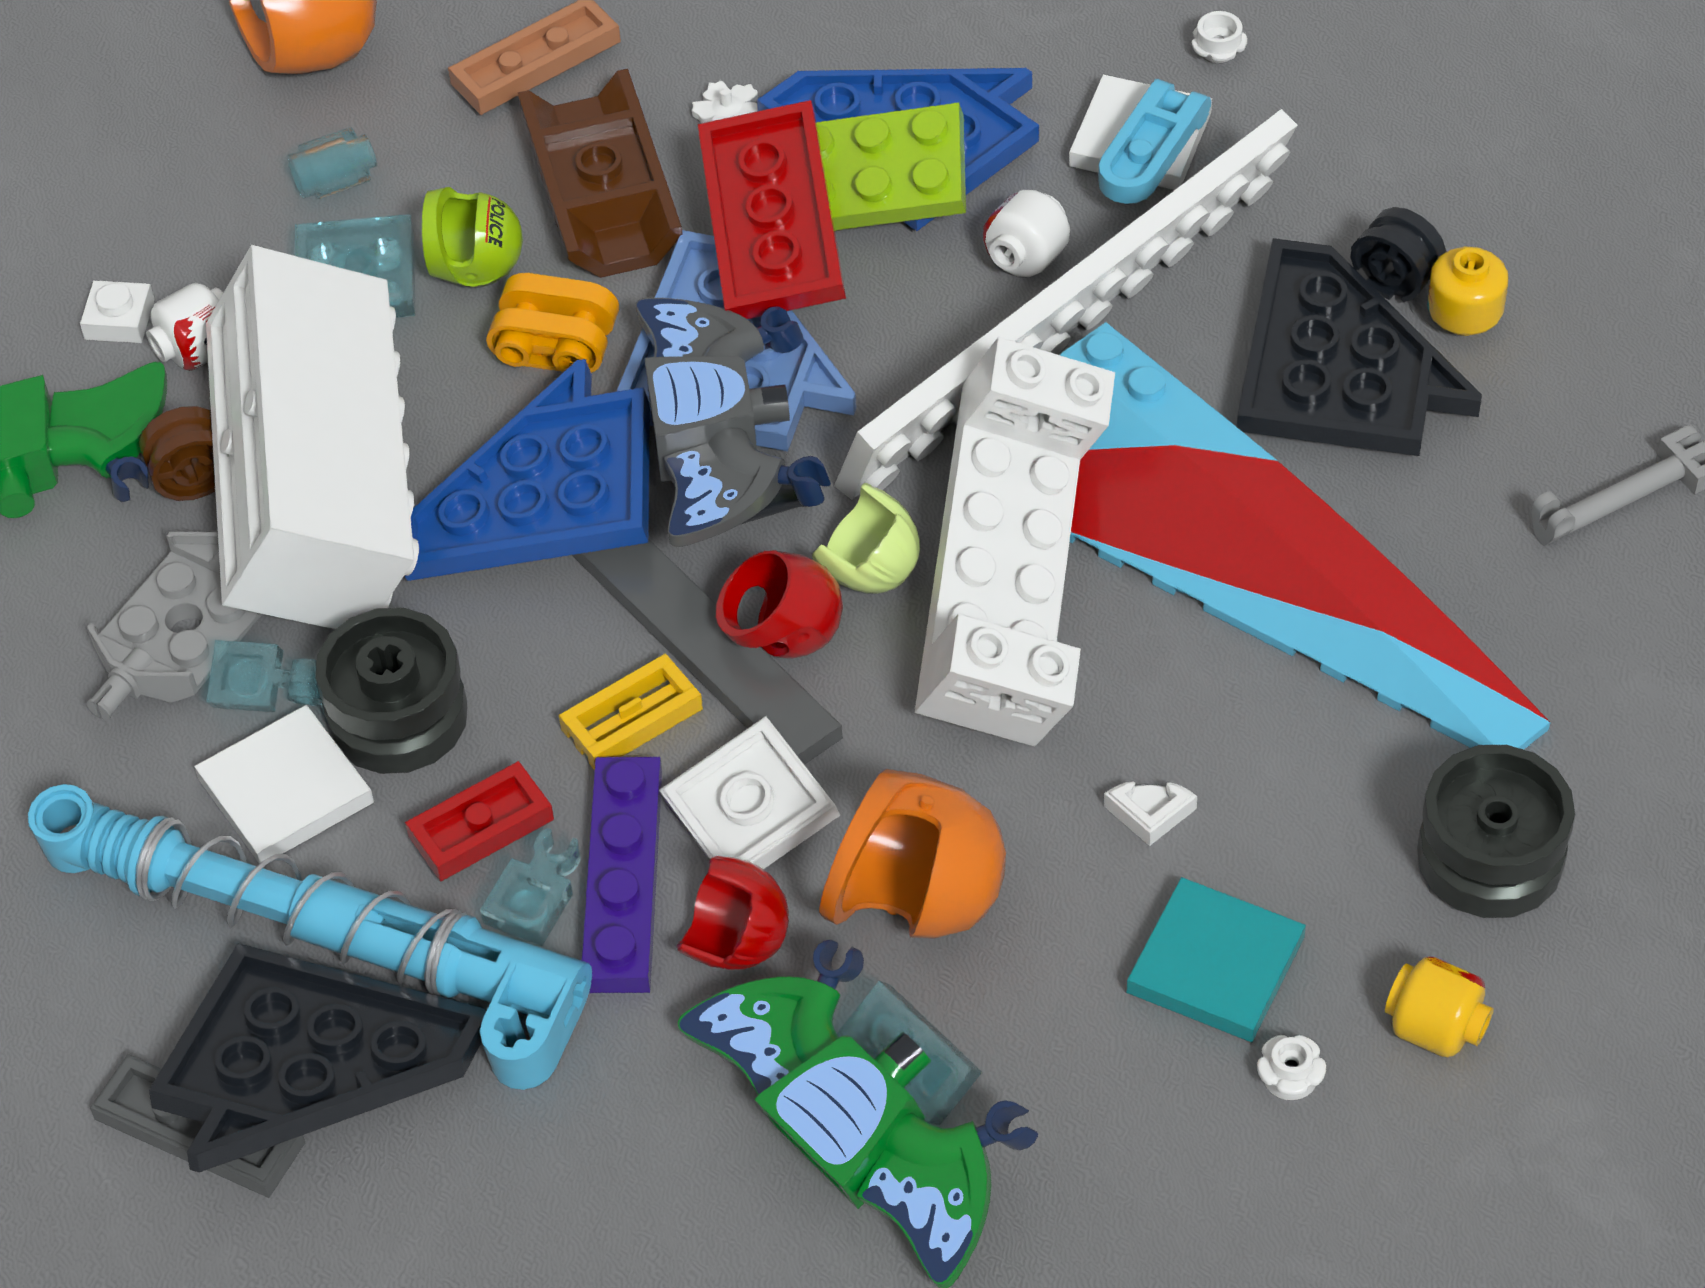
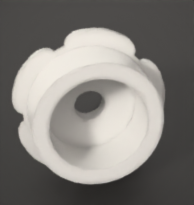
M1214 11L1205 14L1200 18L1197 27L1193 31L1195 39L1192 40V47L1194 51L1210 62L1224 63L1235 58L1236 52H1243L1247 46V36L1242 32L1240 19L1229 12Z
M1278 1035L1263 1045V1057L1257 1061L1258 1075L1266 1088L1278 1098L1285 1100L1302 1099L1308 1096L1324 1079L1326 1062L1319 1057L1320 1048L1311 1039L1301 1035L1294 1037ZM1287 1060H1295L1298 1066L1289 1067L1286 1066L1285 1062Z

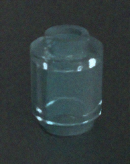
M351 127L298 145L297 152L287 155V162L293 181L303 199L312 195L321 199L369 182L371 180L369 169L377 167L376 157L366 134L357 136Z

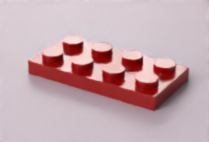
M812 101L799 102L698 124L725 311L729 310L746 319L761 317L768 308L774 306L789 311L846 299Z

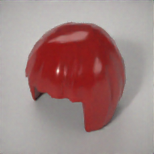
M715 856L710 859L708 873L698 890L692 924L684 934L683 939L677 944V950L681 954L710 967L727 970H741L754 967L772 957L781 948L785 939L789 923V910L785 894L774 878L758 865L734 857Z

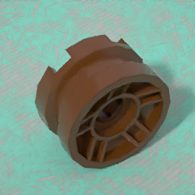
M198 406L179 407L166 411L153 419L142 431L139 446L144 462L148 467L154 489L163 497L176 501L195 500L215 492L211 410Z

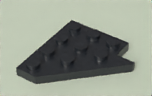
M1272 239L1239 405L1237 428L1247 433L1420 456L1427 410L1479 417L1482 394L1332 246Z
M238 943L150 1087L151 1106L153 1109L204 1122L187 1151L189 1169L200 1173L464 1077L482 1043L480 1028L487 1009Z

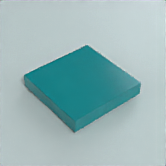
M1181 877L1127 979L1126 993L1241 1039L1253 1042L1305 938L1306 925Z

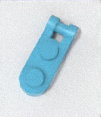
M1155 79L1101 157L1098 182L1099 188L1105 197L1114 202L1124 204L1138 203L1147 199L1155 191L1194 131L1201 129L1206 122L1211 108V98L1195 91L1191 92L1190 95L1175 91L1174 84Z

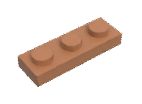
M578 0L448 67L450 83L482 115L517 97L518 92L530 90L620 43L619 25L594 0Z

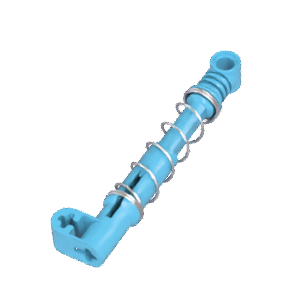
M61 784L50 787L41 792L31 803L28 812L29 827L51 866L61 872L78 873L91 869L95 873L106 874L110 878L122 880L128 884L129 889L135 895L149 901L159 900L169 892L171 887H174L171 900L174 909L182 905L187 892L229 905L230 909L227 917L229 927L234 926L238 922L244 910L287 924L283 937L286 946L291 944L295 938L340 953L342 965L347 963L350 957L398 972L397 980L399 984L407 976L425 981L427 990L431 994L435 993L437 996L441 995L451 998L462 993L489 1002L490 1005L483 1017L480 1028L482 1044L494 1075L501 1083L510 1088L521 1090L534 1088L549 1079L559 1063L587 1001L592 981V967L589 963L483 929L478 919L467 915L466 912L461 913L460 910L446 909L436 914L410 905L407 897L400 891H388L378 895L353 886L351 879L342 872H332L324 877L311 874L302 881L295 861L287 854H275L254 866L246 862V857L239 842L231 836H219L199 848L191 844L189 834L179 819L175 820L173 817L156 816L147 820L139 819L131 814L126 815L122 811L111 810L107 806L92 802L86 791L75 785ZM76 825L72 830L61 833L65 828ZM218 842H228L237 849L241 861L208 851L207 849ZM274 860H284L292 866L296 879L263 869V867ZM332 879H341L342 881H344V882L347 883V884H344V883H341V882H338V881H335V880H332ZM387 897H397V898H399L401 901H403L404 903L399 902V901H396V900H393V899H390V898H387ZM518 1012L528 1015L526 1027L530 1040H526Z

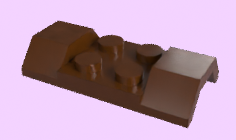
M629 70L616 71L598 96L554 106L529 90L518 92V99L531 138L532 149L568 260L600 278L657 265L678 241L680 235H683L682 226Z

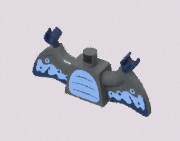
M650 297L639 299L636 302L637 318L655 349L654 357L645 358V367L661 482L672 480L676 489L668 524L670 544L675 547L688 546L720 535L742 524L763 510L776 497L782 484L792 485L801 505L812 507L822 504L825 497L820 486H830L831 482L823 463L817 457H802L790 466H785L784 459L767 455L757 450L755 425L790 421L788 397L785 384L749 389L745 366L748 360L764 351V344L768 342L771 348L779 353L791 352L798 348L803 341V334L798 323L790 320L785 309L776 306L768 308L763 313L760 322L761 326L756 328L750 321L739 314L705 303L672 298Z

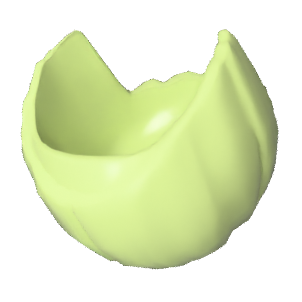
M864 483L861 485L860 497L854 509L837 526L828 546L826 547L821 544L812 553V558L814 561L826 566L838 584L855 591L878 594L897 588L910 575L919 558L920 540L917 528L907 510L883 490Z

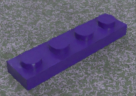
M660 757L595 758L582 961L589 963L592 967V981L589 993H650L661 805V793L659 790L662 786Z

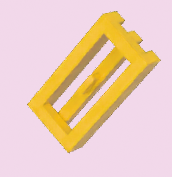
M665 653L559 714V721L562 732L567 738L572 737L574 739L576 749L581 755L586 753L589 764L595 770L596 757H622L703 710L701 693ZM670 682V684L641 700L639 698L662 683ZM619 709L618 714L589 731L586 729L588 726Z

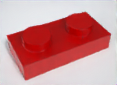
M517 761L405 822L408 837L441 882L553 821L554 815L551 803L522 764Z

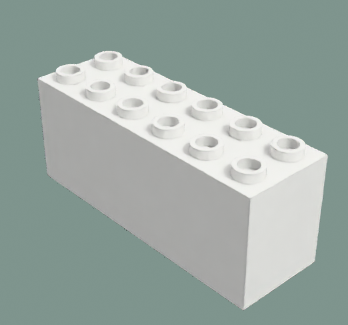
M251 245L206 322L223 606L337 629L351 617L378 608H388L393 591L403 576H409L416 566L419 544L417 539L412 538L411 528L414 495L411 490H408L406 477L409 446L407 443H403L401 426L405 402L403 397L398 395L397 375L400 367V354L394 351L392 334L396 312L395 308L390 306L386 279Z

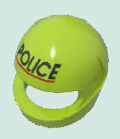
M451 187L430 190L425 194L422 211V242L425 263L430 276L462 286L484 287L496 283L508 275L520 257L523 236L519 218L507 203L487 193L461 194Z

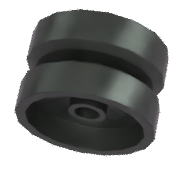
M378 608L349 618L329 634L317 654L315 678L321 700L324 704V714L331 737L347 759L355 766L380 774L409 773L435 763L455 747L466 727L467 699L464 684L460 678L461 669L457 650L448 630L431 616L407 608Z
M1507 744L1477 745L1451 755L1434 771L1425 793L1422 812L1423 822L1420 827L1417 845L1420 872L1434 894L1456 910L1482 918H1509L1538 908L1556 891L1564 870L1568 842L1575 819L1572 790L1558 769L1536 753Z

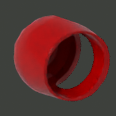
M776 550L763 551L745 560L726 580L717 600L716 620L720 629L737 645L748 648L762 647L768 654L775 657L793 659L812 654L831 641L839 628L842 616V595L838 582L826 566L800 554ZM759 586L764 588L765 597L759 612L757 626L741 629L737 620V611L743 595L751 587Z

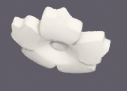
M718 81L717 83H709L708 90L702 94L703 101L692 103V116L699 120L700 123H706L757 112L758 106L756 101L758 99V92L753 89L752 84L746 86L737 84L730 90L723 81Z

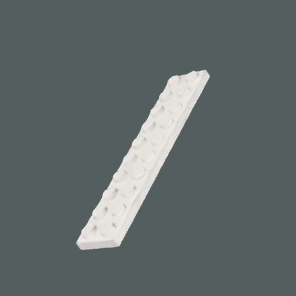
M1282 109L865 425L856 433L834 486L853 500L860 494L861 485L864 483H868L881 490L885 489L899 474L900 469L897 465L908 456L912 455L917 461H920L929 455L943 440L944 436L941 434V431L952 422L957 424L963 383L998 336L1058 355L1071 340L1069 332L1080 324L1086 330H1090L1110 312L1113 305L1109 301L1121 292L1128 299L1136 295L1152 279L1154 274L1151 269L1161 261L1168 267L1175 265L1194 245L1191 238L1202 230L1208 236H1212L1219 231L1232 217L1234 211L1231 207L1240 200H1243L1248 206L1259 200L1273 184V180L1269 175L1289 156L1290 151L1286 148V145L1298 125Z

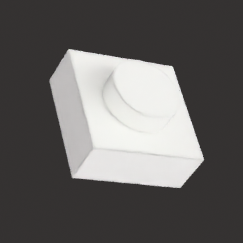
M93 280L80 322L84 339L142 343L155 301L151 284Z

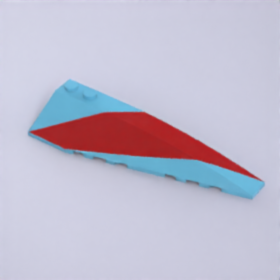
M1107 322L1060 354V356L1115 372L1109 426L1080 459L1070 534L1071 543L1078 538L1098 548V557L1119 568L1127 563L1152 576V585L1172 595L1176 592H1182L1203 602V611L1291 656H1294L1298 651L1320 662V671L1343 683L1349 677L1378 692V701L1398 711L1404 707L1431 719V728L1470 748L1477 745L1507 744L1524 750L1549 730L1550 721L1446 614L1376 547L1279 461Z

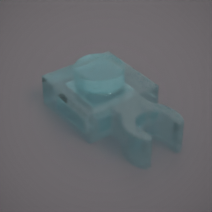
M546 828L542 830L534 842L535 856L530 864L513 858L509 861L480 909L483 924L543 946L573 896L571 880L564 877L571 874L580 863L581 856L578 839L573 838L565 852L554 855L549 853L554 845L552 829Z

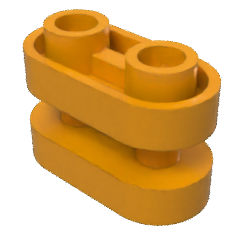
M533 273L514 274L505 283L499 300L500 311L493 317L486 342L491 352L501 362L510 366H526L564 372L576 360L586 359L592 373L601 366L608 345L606 336L613 330L619 312V302L610 290L593 282Z

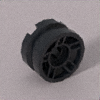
M1392 207L1383 210L1369 228L1351 246L1350 259L1356 270L1362 268L1368 277L1366 280L1384 298L1390 300L1394 295L1401 296L1402 302L1414 300L1428 284L1431 268L1438 257L1447 251L1438 231L1424 217L1406 208Z

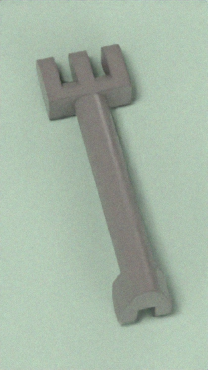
M1687 425L1660 438L1657 455L1662 461L1567 508L1560 509L1561 502L1552 492L1549 491L1541 494L1534 501L1531 512L1536 538L1542 545L1546 546L1679 479L1694 495L1705 490V441L1698 443L1701 439V434L1692 425Z

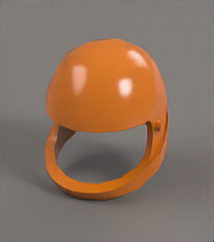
M229 0L241 35L253 58L264 71L271 73L301 74L332 69L355 58L375 26L376 0H260L266 22L258 18L250 0Z
M885 769L877 776L867 791L843 837L823 889L819 913L825 920L838 925L846 921L856 910L868 908L883 909L891 915L899 914L903 916L909 923V934L912 938L935 939L969 930L985 917L999 896L1005 876L1006 850L1001 829L992 812L963 789L923 774Z

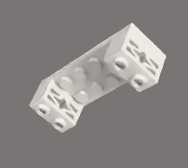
M998 336L963 383L914 713L1035 747L1074 706L1081 649L1057 642L1080 459L1109 426L1115 372Z

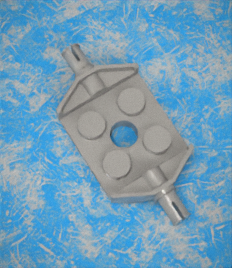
M169 532L167 540L171 552L100 633H98L96 625L90 623L87 626L92 645L109 677L96 694L87 701V707L98 718L101 716L102 720H109L113 712L128 695L136 699L140 695L170 703L194 696L261 617V613L222 605L218 532ZM184 619H197L201 621L200 625L194 630H184L179 633L171 631L176 623Z

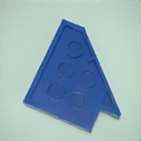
M1027 68L797 71L757 99L758 111L811 100L816 122L959 103L964 115L966 195L1039 142V124L1010 105L1032 89V71ZM936 217L903 222L918 231Z
M586 359L576 360L413 508L411 515L412 538L418 541L419 554L413 572L409 576L404 575L406 580L411 581L648 543L650 402L644 387L591 396L592 374Z

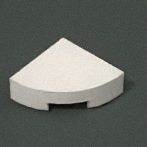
M1134 781L1125 782L1104 793V807L1147 845L1151 846L1197 809V795L1178 784L1169 782L1166 787L1160 785L1135 786Z

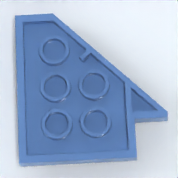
M682 230L683 235H680L655 298L683 299L725 309L714 236ZM792 310L787 311L790 320L797 322L803 334L801 345L791 352L779 353L774 351L768 342L764 344V351L745 363L749 389L786 385L790 421L755 425L757 446L783 451L789 450L804 406L853 416L856 411L855 392ZM761 317L747 319L756 328L761 326ZM643 328L617 391L644 387L649 400L645 358L654 357L655 349ZM650 408V426H653Z

